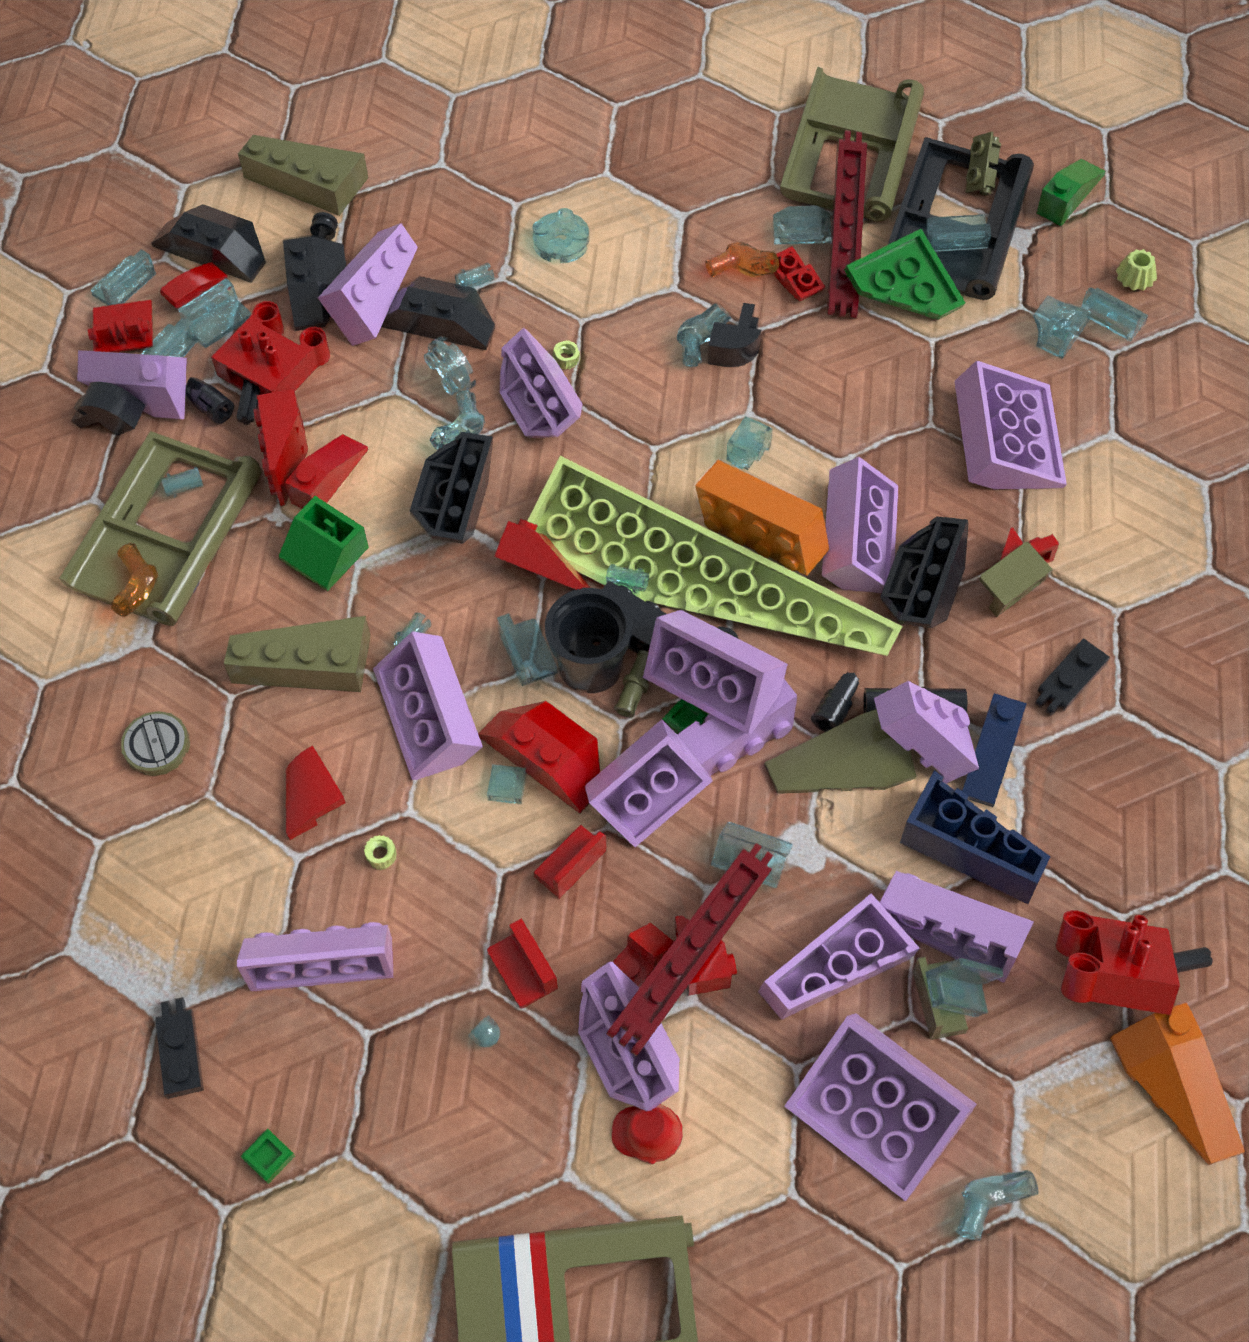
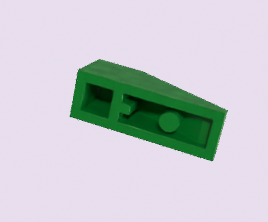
M1082 158L1058 171L1042 189L1036 214L1061 226L1104 177L1106 171Z

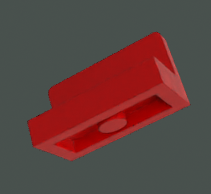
M580 825L533 872L534 878L560 899L606 852V835L599 831L594 836L585 827Z
M521 918L509 925L511 935L488 947L487 952L518 1007L523 1009L557 990L558 985L556 975Z

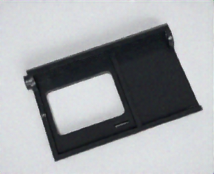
M925 137L888 245L922 229L960 294L980 300H988L996 293L1034 169V163L1029 156L1017 153L1009 156L1007 160L999 158L998 165L989 164V168L997 170L996 177L999 179V184L984 229H980L930 214L945 166L947 164H954L969 169L971 152L963 147Z

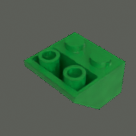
M314 496L294 517L278 557L279 560L328 592L363 555L369 546L363 526L317 496Z

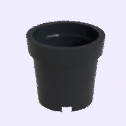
M582 588L566 593L555 601L545 619L546 638L551 652L557 658L562 680L572 689L587 690V693L593 694L608 690L616 684L623 668L624 654L628 650L632 636L633 621L628 607L616 595L602 589ZM594 642L600 643L597 646L593 645Z

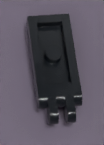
M1083 638L1040 685L1037 692L1041 695L1036 700L1035 705L1041 708L1050 700L1052 703L1045 711L1050 716L1058 708L1065 711L1108 664L1110 656Z
M183 997L175 999L176 1013H172L170 1002L167 1000L161 1002L162 1016L155 1017L163 1090L167 1099L204 1091L195 1017L192 1009L186 1010Z

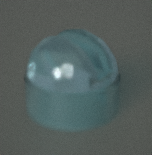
M488 1015L468 1036L481 1047H491L499 1040L500 1028L497 1022Z

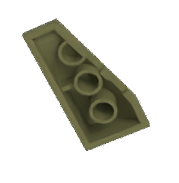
M877 709L861 714L766 761L764 764L777 794L819 792L820 789L840 788L841 791H852L853 788L873 787V790H885L916 778L911 751H906L881 729Z

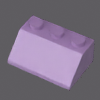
M661 719L588 782L585 788L589 803L636 847L713 780L682 739Z

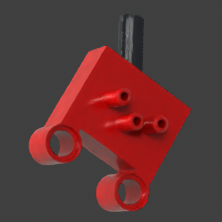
M271 301L258 303L254 307L252 315L211 357L217 376L242 390L236 419L244 425H250V423L255 421L253 409H257L258 406L257 395L288 389L296 391L317 367L326 364L330 359L325 331L321 328L309 327L303 330L299 336L300 345L282 336L284 325L278 305Z
M1070 910L1064 913L1055 944L1056 949L1061 954L1069 957L1060 988L1061 993L1069 1000L1078 1003L1091 1001L1167 1015L1172 1013L1180 988L1178 973L1211 966L1213 963L1211 951L1203 947L1173 953L1169 930L1167 928L1147 925L1148 919L1143 915H1135L1131 923L1090 916L1078 910Z

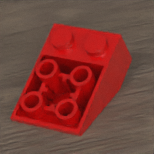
M294 389L257 395L259 408L253 409L257 428L260 427L258 441L261 452L264 455V459H262L264 474L268 479L271 496L277 495L280 506H285L289 497L285 481L300 462L305 459L308 452L305 428Z

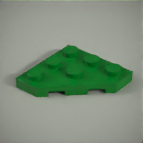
M922 229L846 265L844 269L858 295L936 320L962 308L966 303Z

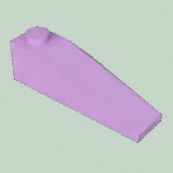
M78 350L77 381L88 386L92 382L114 384L125 389L145 404L143 412L154 417L184 419L187 358Z

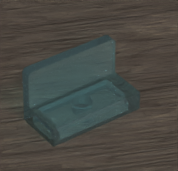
M983 214L931 217L926 221L928 241L935 252L986 249L988 247L991 228L990 224H986L985 215Z
M141 249L134 256L129 255L91 289L92 295L107 305L125 303L156 275L150 254Z
M227 278L178 309L184 328L204 348L209 347L242 325L251 316V312L238 301L234 285Z
M1091 287L1086 291L1080 310L1081 315L1129 341H1132L1145 325L1148 318L1147 314L1099 288L1093 289Z
M181 318L175 326L168 324L153 340V347L145 348L141 354L184 357L198 342L192 322Z
M509 613L497 617L499 635L522 686L558 673L557 665L536 619H530L514 625Z
M727 822L719 835L711 866L727 871L743 848L750 852L754 845L758 843L762 848L756 855V858L762 860L768 851L774 855L767 864V866L772 868V871L762 884L777 888L793 844L753 829Z
M958 958L925 972L932 1007L973 1017H979L988 1013L982 985L1004 976L1002 968L964 958Z

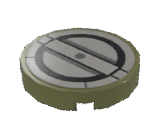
M161 711L145 713L134 719L125 729L121 739L122 754L129 766L135 771L143 772L144 775L149 776L167 774L178 768L183 762L186 752L188 753L190 749L189 733L183 722L171 713Z

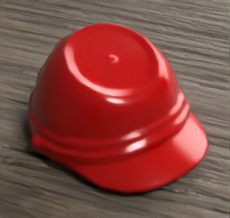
M659 1104L651 1111L631 1106L621 1110L616 1115L612 1125L611 1137L615 1148L623 1155L637 1158L649 1164H655V1162L665 1161L675 1155L681 1146L683 1127L678 1115L664 1105Z

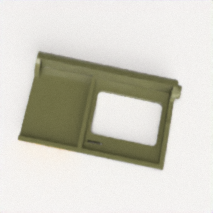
M817 67L780 184L781 193L791 200L833 210L834 195L810 190L823 144L828 139L834 141L843 139L845 130L851 131L850 140L854 141L856 131L862 132V142H867V149L878 153L864 202L863 218L873 221L888 219L893 209L923 100V85L915 80H903L899 83L895 93L830 77L823 72V68ZM911 88L909 96L903 92V89Z

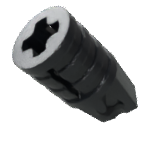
M190 377L188 379L185 395L197 409L216 424H222L232 416L234 403L212 385L198 378Z

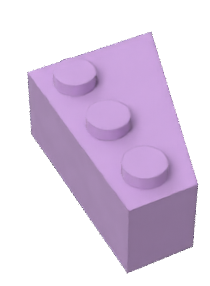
M910 681L874 698L881 729L906 751L914 749L922 756L920 763L926 768L931 765L940 772V775L944 777L943 782L947 784L979 769L968 729L970 720L962 707Z

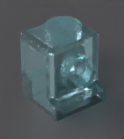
M745 416L727 443L726 460L738 468L749 470L755 460L759 461L765 450L768 451L770 449L773 428Z

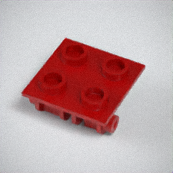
M152 300L94 307L93 328L88 329L89 339L93 340V351L116 353L153 347Z

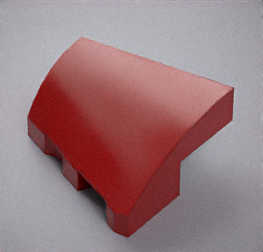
M313 745L296 756L285 769L286 834L289 840H292L317 826L316 819L340 807L346 801Z

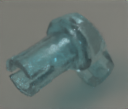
M718 303L713 304L702 314L686 320L679 327L677 341L682 345V360L685 366L696 367L698 363H702L700 345L710 341L714 322L726 324L731 319L729 313Z
M465 390L456 395L459 416L453 423L437 427L433 431L430 442L435 449L439 450L444 445L455 440V437L461 432L479 434L483 430L485 419L477 410L474 392L471 393V391Z
M1029 1170L1014 1171L981 1177L967 1183L961 1193L965 1200V1205L956 1233L964 1238L980 1241L989 1209L1012 1204L1039 1194L1037 1181L1033 1173Z

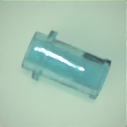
M487 262L466 271L465 269H460L459 273L455 274L456 284L475 287L493 281V270L488 271L491 265Z
M197 467L172 476L167 473V477L161 479L166 496L173 495L177 497V493L203 486Z
M610 564L606 574V583L611 581L618 586L623 585L632 589L633 593L637 594L639 591L645 592L647 589L649 573L644 572L643 568L633 570Z
M418 612L415 613L402 632H397L394 635V647L412 631L425 633L432 626L431 621L427 619L423 624L422 621L426 616Z

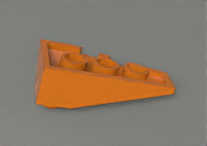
M1187 1002L1174 1006L1171 1015L1153 1013L1111 1036L1110 1040L1125 1072L1134 1082L1136 1080L1152 1097L1150 1100L1158 1109L1162 1108L1177 1125V1130L1208 1165L1245 1152L1206 1041Z

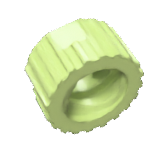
M571 341L558 342L553 350V358L560 368L566 370L577 365L580 357L577 345ZM567 353L573 354V356L570 358H564L560 354Z
M378 835L366 842L367 844L364 849L365 857L372 865V868L383 870L395 863L397 856L396 848L389 837ZM378 847H384L388 850L387 854L383 858H375L373 851Z

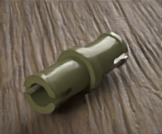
M638 651L630 674L624 677V688L614 707V710L621 716L633 718L642 694L648 691V680L643 678L648 651Z

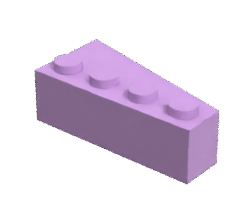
M898 871L895 872L880 901V904L910 937L1003 983L1034 922L925 882L912 874H904Z

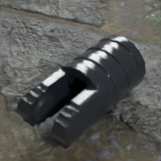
M847 672L843 674L834 688L825 692L820 704L811 716L812 723L821 731L827 732L841 725L844 718L848 715V711L853 705L851 699L859 685V678L855 673Z

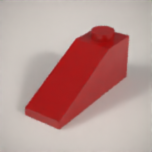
M342 434L303 459L285 481L291 504L303 509L314 496L327 503L369 450L368 446Z
M521 518L518 524L511 521L507 522L494 557L576 590L591 588L547 536L536 532L538 525Z

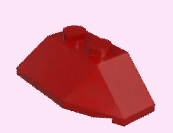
M542 701L502 710L478 733L480 739L579 814L590 804L585 785L600 773L597 738L549 702Z

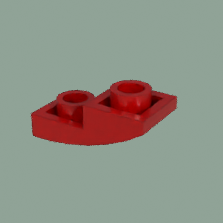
M793 246L768 258L766 264L772 273L798 301H802L825 289V285L811 264L805 266Z
M212 262L203 264L172 279L160 289V295L175 308H185L191 304L200 303L203 291L210 292L216 288L227 286L228 276Z

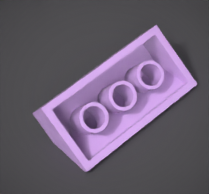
M856 457L829 470L825 525L829 551L823 556L822 576L842 590L882 593L895 559L898 485L860 457Z
M679 610L656 618L643 678L749 735L753 733L780 695L788 664Z
M412 631L373 670L411 779L418 780L463 765L483 746L442 637Z
M376 922L365 923L360 928L350 929L344 926H331L326 928V931L318 932L297 929L286 935L259 933L254 938H244L237 959V968L250 991L393 978L392 936L388 925Z

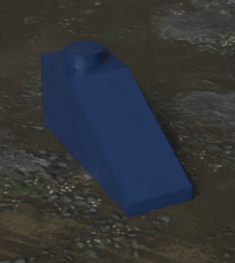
M993 694L975 749L979 769L967 774L962 790L969 796V800L994 807L1027 703Z

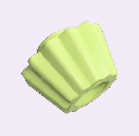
M1136 249L1134 252H1130L1116 269L1118 274L1117 280L1121 281L1124 287H1130L1131 290L1140 289L1144 291L1146 287H1152L1153 281L1157 279L1155 257L1144 249Z

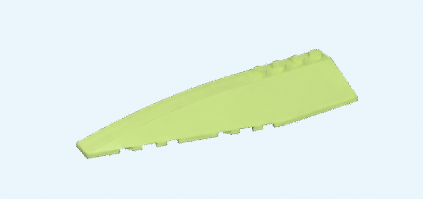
M562 456L559 457L527 520L538 525L536 532L546 535L576 571L603 585H606L608 581L618 586L623 585L644 601H651L655 604L888 656L903 627Z

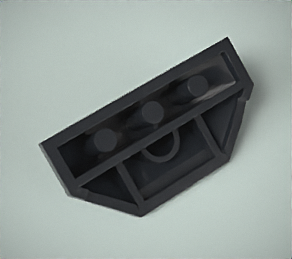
M204 204L168 221L151 242L152 247L201 265L212 262L225 274L250 283L253 282L266 263L253 222Z
M317 235L285 238L283 240L286 278L295 331L305 330L309 327H325L331 316L318 297L345 269L344 245Z
M419 276L397 291L381 327L487 350L495 330V323L475 288Z
M461 432L455 437V440L444 445L425 459L410 508V514L432 539L464 544L474 535L489 481L493 446L492 436Z
M936 516L929 522L930 525L917 531L899 546L880 598L900 624L933 628L947 621L965 570L969 525L967 519Z

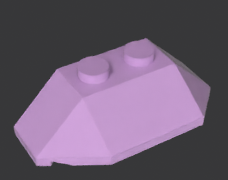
M525 328L521 329L501 349L503 361L500 370L499 393L526 437H558L580 418L583 404L556 360Z
M608 962L582 981L581 992H583L580 1005L578 1033L609 1096L645 1111H651L679 1091L680 1058L662 1023L637 1057L631 1053L633 1045L638 1041L632 1036L625 1047L618 1043L626 1033L624 1029L620 1027L619 1032L613 1038L606 1034L639 990V987L613 962Z

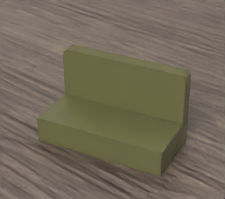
M1029 542L1023 543L984 572L979 578V581L995 598L989 609L996 617L1042 584L1053 570Z
M925 957L917 958L913 969V976L930 1039L966 1034L968 1027L950 962L944 961L927 965Z

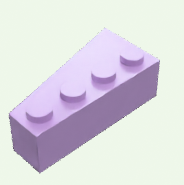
M402 223L379 231L318 297L352 346L377 337L418 248Z
M784 679L780 695L753 733L749 735L711 714L707 715L705 723L702 725L695 721L677 735L687 745L709 776L718 771L725 772L733 767L739 758L746 754L753 755L757 753L769 740L773 738L780 739L791 731L797 694Z
M871 893L766 979L758 993L782 1020L910 960L920 948Z

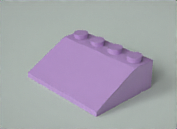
M976 360L954 381L969 482L991 489L1064 488L1067 483L1050 385Z
M855 1013L845 1018L784 1107L904 1201H907L977 1104Z

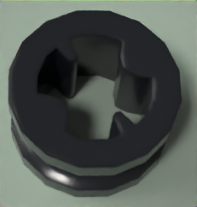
M316 213L312 218L310 232L312 235L332 240L336 235L338 221L329 213Z

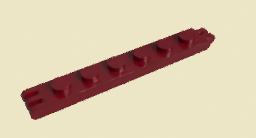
M845 130L843 139H838L836 152L827 315L833 316L835 306H839L838 316L845 317L846 307H850V318L856 319L859 295L844 269L846 265L861 258L867 142H862V132L856 131L854 141L850 140L851 131Z
M758 843L754 845L750 852L743 848L606 1034L613 1038L619 1032L620 1027L624 1029L626 1033L618 1042L623 1047L627 1045L632 1036L638 1041L631 1049V1053L636 1057L772 871V868L767 866V864L774 855L768 851L762 860L756 858V855L762 848Z

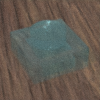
M492 764L487 792L488 801L522 804L527 775L526 768Z

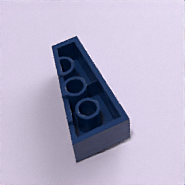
M934 770L906 821L900 843L1029 904L1050 856L1014 829L1010 831L996 821L997 816L987 809L983 812L968 800L969 796L959 788L956 790L943 782L944 777Z

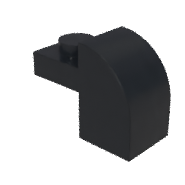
M743 303L738 326L714 322L708 345V364L723 367H739L748 364L757 356L760 350L761 329H758L759 318L754 317L755 304Z
M92 382L89 384L85 395L76 402L74 407L76 412L71 422L80 428L99 422L118 436L135 429L145 404L119 386L106 382Z

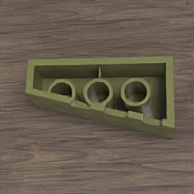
M252 135L238 153L244 178L339 216L369 178L365 155L358 152Z
M366 616L230 635L224 667L233 684L361 692L371 637Z

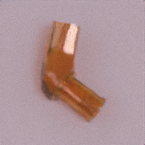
M736 242L729 244L726 252L706 260L705 267L711 277H716L718 274L731 268H735L747 276L757 277L776 272L779 268V259L772 251L758 250L747 243Z
M128 543L117 551L118 557L130 573L128 583L114 598L111 609L122 617L128 616L144 603L158 580V572L155 565L147 564L135 543Z

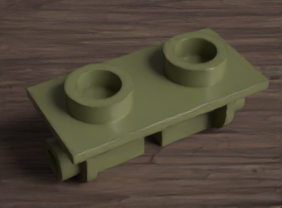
M992 131L973 137L965 193L980 190L981 195L989 196L992 190H995L997 170L989 168V164L998 165L1001 143H999L998 137L993 136L994 132Z

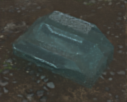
M788 206L773 215L774 245L831 243V215L818 206Z
M1048 295L1033 315L1039 332L1036 346L1063 359L1089 322L1092 312L1071 303L1059 301Z

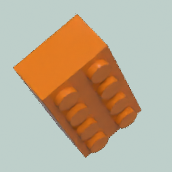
M717 460L695 485L704 524L709 530L721 533L731 538L735 543L755 550L765 558H772L782 563L785 568L791 571H798L807 576L829 551L822 508L720 460Z

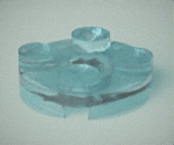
M559 209L557 212L545 215L533 224V247L536 253L544 260L551 262V258L560 259V263H569L579 259L586 253L589 243V227L581 217L573 214L571 209ZM558 235H565V236H566V239L563 240V239L560 238V237H559V238H555V237L558 236Z
M439 336L428 344V352L424 355V360L442 378V386L448 394L453 395L457 392L464 395L476 385V380L471 382L469 377L473 373L472 367L454 343L448 346L443 342L447 338Z

